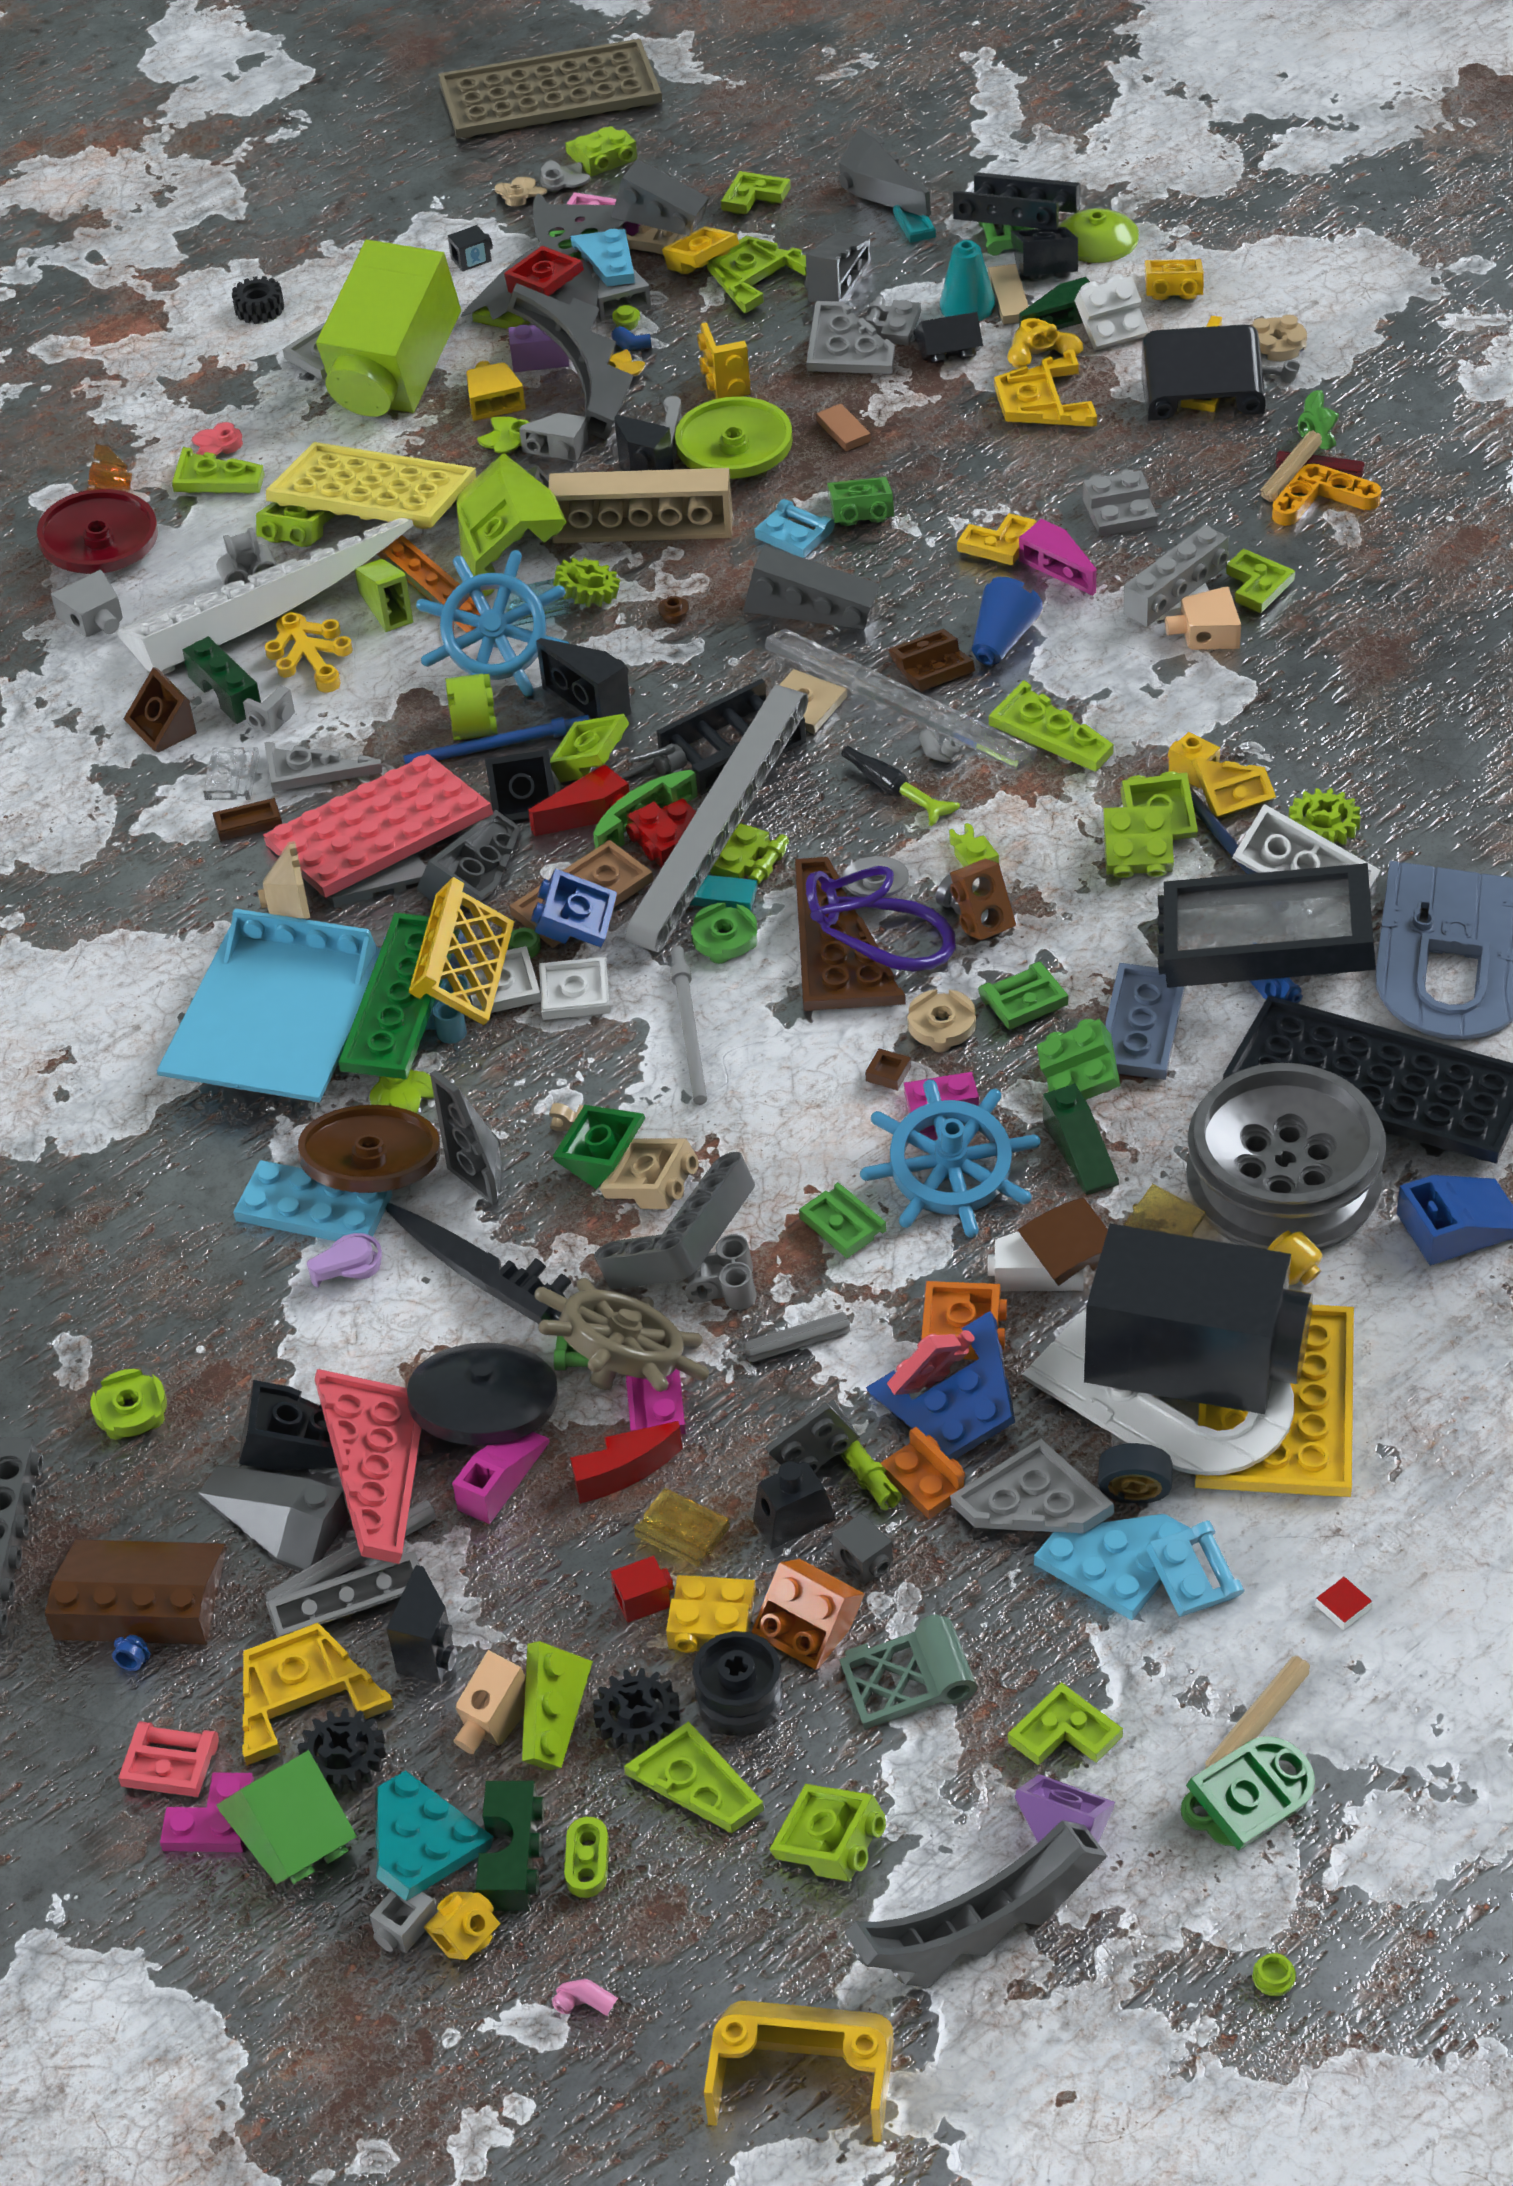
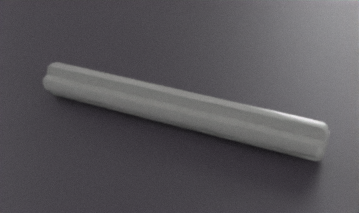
M422 1500L409 1508L405 1537L435 1520V1510L427 1500ZM356 1539L265 1593L266 1602L336 1578L367 1560L368 1557L361 1556Z

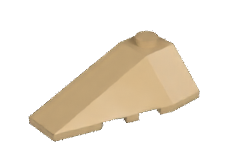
M295 841L288 842L264 878V889L258 890L261 909L268 908L269 914L302 919L310 918Z

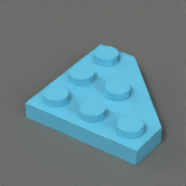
M1157 1514L1102 1522L1086 1533L1053 1532L1034 1555V1565L1126 1618L1133 1620L1162 1584L1146 1550V1546L1150 1541L1190 1528L1166 1514Z

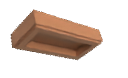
M842 404L816 413L817 422L845 451L871 442V433Z

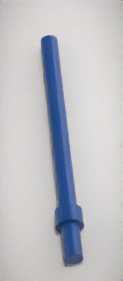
M588 715L566 720L563 717L551 719V723L403 755L404 763L406 765L412 762L414 758L426 754L439 761L554 735V738L565 736L574 722L590 719Z

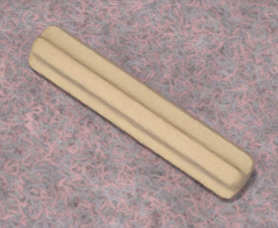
M1311 430L1304 436L1261 488L1260 492L1263 499L1273 502L1322 444V436L1319 433Z

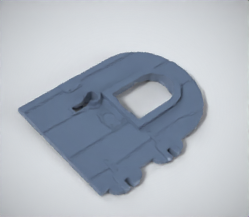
M1397 861L1389 862L1375 977L1378 994L1393 1016L1407 1026L1424 1034L1443 1039L1457 1040L1485 1037L1501 1031L1513 1022V878L1440 867L1434 868L1433 866L1412 863H1399ZM1421 908L1428 909L1427 923L1419 922ZM1429 952L1439 954L1454 953L1464 955L1467 958L1478 959L1474 999L1465 1004L1449 1005L1436 1001L1426 992L1425 982Z

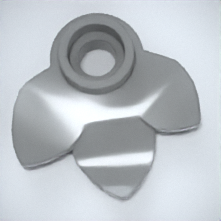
M550 160L541 167V187L546 188L550 192L560 191L564 187H578L590 180V175L582 173L581 162L560 167L557 162Z

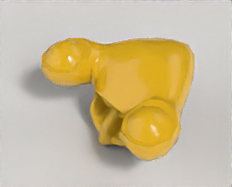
M1029 318L1021 321L1020 327L1015 332L1012 346L1008 351L1007 360L1013 367L1018 369L1030 364L1033 355L1054 349L1063 354L1064 351L1074 349L1077 356L1083 351L1084 347L1078 336L1072 333L1057 331L1054 324H1049L1046 321Z

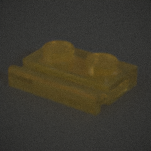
M664 1488L644 1513V1519L640 1524L637 1523L634 1526L636 1537L700 1568L705 1556L711 1554L729 1530L730 1523L729 1518Z

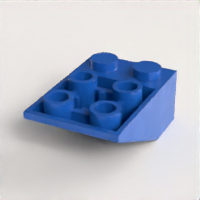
M1431 1175L1400 1185L1397 1216L1430 1266L1513 1239V1204L1494 1178Z

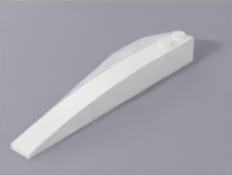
M406 518L390 521L364 531L365 538L363 539L360 536L348 537L338 541V548L336 549L326 548L322 550L320 548L309 552L311 558L308 560L297 561L294 558L249 575L247 577L248 583L240 580L223 585L221 588L222 593H202L194 596L193 604H173L116 630V634L146 670L151 671L155 667L163 674L170 673L176 669V664L185 661L182 649L208 636L217 645L223 644L288 612L354 571L355 568L366 563L414 526L411 519Z

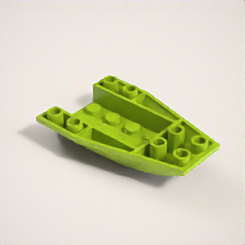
M504 453L457 496L461 556L465 559L473 576L496 573L492 562L499 559L502 552L513 542L520 540L528 528L545 543L550 537L556 536L567 523L554 493ZM495 589L483 590L482 593L484 596H489Z

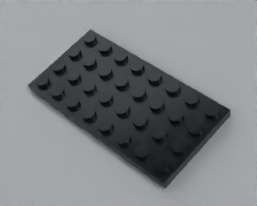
M1269 995L1223 1074L1224 1080L1241 1070L1271 1063H1295L1324 1069L1344 1078L1365 1095L1378 1114L1384 1132L1495 1164L1498 1163L1513 1131V1063Z

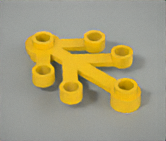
M294 612L281 616L276 622L277 631L279 632L275 640L268 641L265 644L266 657L270 660H278L276 662L278 675L284 678L293 676L296 673V666L304 654L316 672L314 674L316 688L325 693L337 690L341 684L339 672L334 666L326 664L317 650L335 653L341 657L352 653L351 639L346 636L338 637L341 634L339 622L335 619L325 620L322 624L308 622L303 615ZM305 633L323 635V637L326 639L335 640L330 641L313 637H307ZM289 640H294L295 644L288 656L282 658L285 646Z

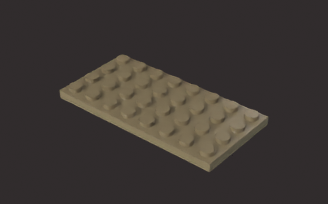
M640 38L438 74L439 83L457 138H471L479 134L498 133L501 130L513 128L522 129L535 124H549L552 121L564 119L573 120L580 116L600 115L603 112L614 110L624 111L631 107L651 106L654 103L662 102L661 90Z

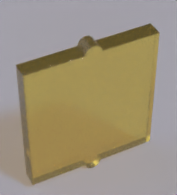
M1152 1183L1141 1201L1133 1205L1134 1211L1123 1226L1193 1237V1233L1206 1216V1212Z

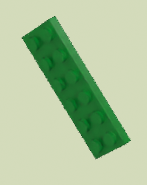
M394 913L339 1059L340 1071L399 1079L408 1078L436 1000L427 993L420 999L408 993L429 916ZM461 929L453 931L457 939ZM452 954L447 955L448 961H450Z

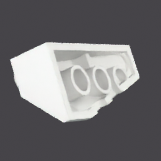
M1265 804L1232 859L1257 873L1367 863ZM1368 863L1369 886L1371 888L1381 870Z

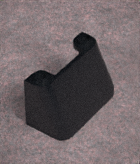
M1243 324L1151 331L1143 338L1141 381L1148 421L1165 420L1174 416L1177 412L1178 400L1236 397L1237 408L1244 414H1265L1266 400L1260 340L1255 327Z

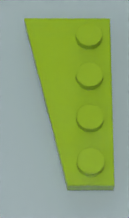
M1025 680L989 715L990 726L1095 772L1113 755V743L1088 725H1080L1075 722L1073 715L1067 710L1063 709L1060 711L1054 707L1049 697L1043 693L1040 695L1036 694L1031 690V685Z

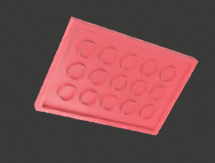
M426 754L414 758L412 762L398 769L389 770L385 775L371 782L363 783L357 789L343 796H337L314 810H308L302 816L288 823L276 826L273 830L263 834L266 846L278 856H280L288 842L295 841L303 879L327 898L493 815V810L490 802L431 755Z

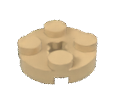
M1287 314L1282 317L1258 318L1253 321L1252 326L1258 331L1261 353L1267 355V360H1291L1299 356L1301 349L1305 350L1307 346V331L1303 325L1298 323L1296 316Z
M937 989L929 990L918 995L910 1003L907 1017L909 1032L918 1042L931 1046L935 1052H946L951 1046L963 1043L976 1030L974 1004L970 998L961 992L949 990V994H938ZM935 1017H948V1019L944 1021H938Z

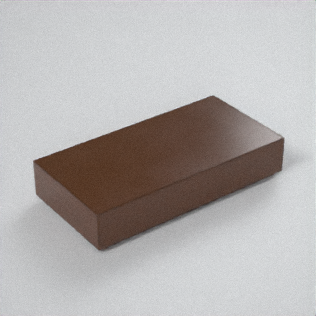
M275 798L212 813L220 842L271 830L282 824Z

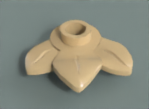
M518 177L512 183H499L495 185V192L501 194L502 198L505 199V204L509 206L525 205L528 197H535L537 194L542 196L547 192L546 188L536 186L535 179L530 177Z

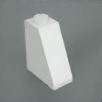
M1019 1232L995 1239V1254H988V1276H995V1284H1000V1291H1083L1084 1268L1058 1286Z

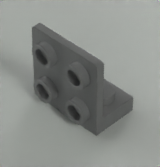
M833 1399L829 1403L822 1404L768 1444L766 1450L780 1465L790 1461L798 1464L807 1462L816 1473L823 1464L835 1455L845 1452L850 1447V1444L860 1437L841 1407Z

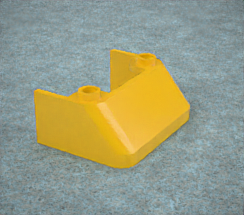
M738 2001L731 2004L725 2010L713 2030L704 2087L708 2125L717 2126L727 2058L744 2057L753 2049L842 2057L856 2070L875 2072L871 2101L873 2142H882L894 2043L893 2027L890 2021L881 2014L756 2001Z

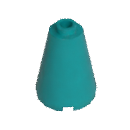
M963 240L952 249L939 306L942 315L945 317L977 312L979 321H982L992 314V309L996 305V299L980 246L971 240Z

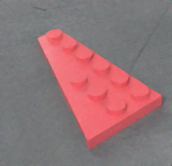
M317 1369L314 1380L360 1554L363 1557L399 1564L403 1553L421 1427L415 1422L409 1412L407 1388Z

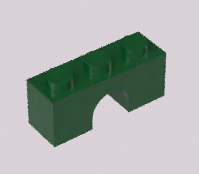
M209 636L182 649L188 677L204 693L214 689L219 700L220 709L236 725L246 720L243 702L247 698L261 703L257 682Z
M486 1781L482 1815L485 1830L494 1838H504L511 1841L502 1851L479 1853L475 1890L476 1893L482 1894L490 1901L494 1911H530L531 1895L538 1894L539 1872L538 1869H533L534 1858H541L542 1836L541 1833H536L537 1822H544L545 1801L544 1797L537 1796L535 1781Z

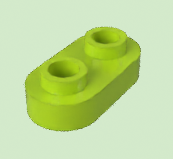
M588 1816L575 1820L569 1826L566 1835L565 1881L568 1890L573 1895L581 1898L596 1896L604 1889L607 1883L608 1831L605 1824L595 1817ZM587 1840H592L595 1842L591 1846L582 1845ZM587 1876L593 1878L588 1882L580 1881L583 1877Z

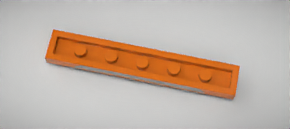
M403 535L376 554L403 571L407 581L429 601L444 605L452 591L460 585ZM471 597L460 607V610L480 615ZM454 621L466 633L476 628Z

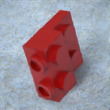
M541 246L507 270L504 276L509 293L513 292L516 283L550 296L581 273L584 268L582 260Z
M684 798L663 808H660L654 801L627 814L628 824L626 825V832L632 842H637L643 848L647 858L650 861L654 860L662 868L696 814V811Z

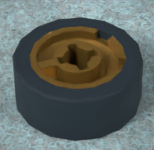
M1127 1443L1110 1447L1101 1454L1099 1459L1098 1486L1100 1491L1108 1498L1121 1503L1148 1504L1159 1501L1169 1495L1172 1489L1173 1463L1171 1457L1164 1450L1148 1444Z

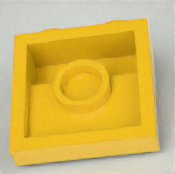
M704 226L689 236H685L662 248L669 270L680 272V274H688L696 268L707 265L709 263L708 260L716 256L728 254L731 248L739 245V240L736 233Z
M1201 259L1145 260L1146 296H1152L1154 300H1165L1171 295H1180L1181 299H1195L1197 295H1203L1204 271Z
M677 1575L674 1599L671 1598L666 1629L668 1649L691 1653L699 1651L703 1644L717 1635L732 1631L750 1632L756 1591L755 1580Z

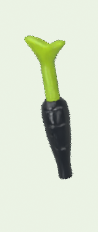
M848 745L842 750V757L852 762L866 777L884 791L894 796L902 794L925 808L928 813L929 826L935 825L940 816L951 814L960 808V803L939 801L926 795L909 784L908 778L903 772L881 760L860 753Z

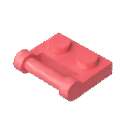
M139 1721L118 1777L121 1787L199 1797L212 1755L217 1751L219 1742L218 1732L204 1730L201 1734L154 1727L153 1723ZM155 1743L197 1750L195 1753L188 1751L151 1747L150 1744Z

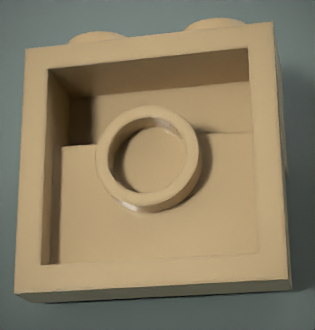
M687 1138L633 1139L615 1170L605 1179L599 1189L605 1199H635L640 1209H669L674 1200L682 1198L684 1182L688 1175L696 1173L699 1165L698 1157Z

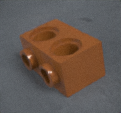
M982 859L950 872L952 879L950 890L953 898L959 904L962 914L959 916L960 925L967 935L983 940L1017 926L999 863ZM977 878H979V886L977 890L973 892V882ZM986 909H988V917H987V919L982 923V922H981L982 913H983Z

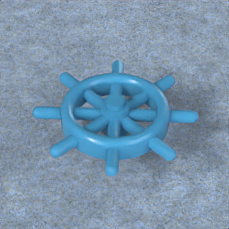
M513 550L510 553L504 574L485 573L473 576L465 559L462 556L454 557L453 565L462 583L452 591L445 604H439L426 599H419L416 602L418 610L441 617L440 632L444 644L423 655L421 658L422 665L429 667L450 656L459 668L470 675L489 674L490 680L514 677L522 694L526 697L532 696L534 688L524 670L538 657L536 641L544 638L568 643L567 641L546 635L547 623L543 607L562 598L566 593L565 588L559 585L537 596L527 584L515 578L522 558V554L518 550ZM498 589L492 609L482 593L483 590ZM510 593L517 595L525 602L504 613ZM471 597L480 615L460 610V607ZM532 614L533 631L510 625ZM454 621L476 627L455 639ZM507 637L527 642L528 645L516 656ZM482 639L476 661L462 651V649ZM493 647L499 649L505 660L504 663L488 664Z
M928 1079L923 1084L928 1104L915 1109L901 1122L879 1111L872 1113L871 1122L893 1134L890 1146V1162L864 1167L860 1171V1177L865 1181L893 1176L899 1190L911 1201L899 1217V1224L903 1228L910 1227L920 1212L925 1209L938 1214H959L965 1235L973 1238L979 1232L973 1211L989 1204L999 1193L1024 1205L1030 1203L1032 1199L1031 1193L1008 1181L1011 1158L1014 1152L1039 1147L1041 1139L1035 1134L1009 1139L1002 1124L991 1114L1002 1096L998 1089H991L980 1105L976 1106L963 1101H942L937 1083L932 1079ZM934 1125L938 1139L934 1141L919 1132ZM978 1131L990 1142L967 1147ZM908 1144L929 1154L905 1159V1151ZM996 1156L997 1159L993 1171L973 1162V1160ZM934 1168L923 1184L911 1173ZM963 1173L982 1183L967 1190ZM944 1178L950 1180L953 1192L937 1191Z

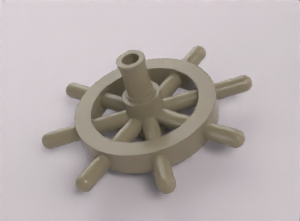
M587 1278L578 1280L577 1289L579 1292L571 1295L568 1299L545 1287L537 1288L534 1293L538 1301L562 1312L558 1321L542 1320L538 1325L540 1333L563 1336L570 1346L589 1359L588 1368L593 1372L589 1381L599 1389L610 1390L617 1373L647 1379L654 1389L659 1392L667 1389L668 1381L665 1377L672 1374L675 1369L700 1381H704L709 1377V1370L705 1366L682 1355L684 1347H699L703 1341L702 1336L699 1333L679 1331L665 1315L653 1308L654 1301L650 1297H643L641 1300L621 1293L599 1290Z

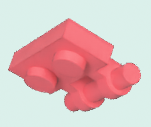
M963 1330L958 1337L954 1334H930L924 1337L918 1343V1349L910 1358L902 1361L897 1366V1372L887 1382L894 1395L918 1393L924 1387L931 1388L936 1382L943 1381L950 1373L952 1364L955 1361L962 1360L968 1354L969 1346L975 1340L973 1334L968 1330Z

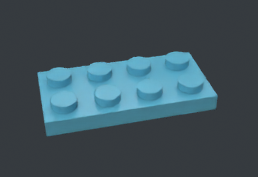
M260 1160L233 1213L235 1221L331 1241H336L345 1235L353 1233H363L373 1237L386 1210L387 1203L390 1202L393 1194L392 1190L358 1193L334 1189L313 1180L302 1168Z

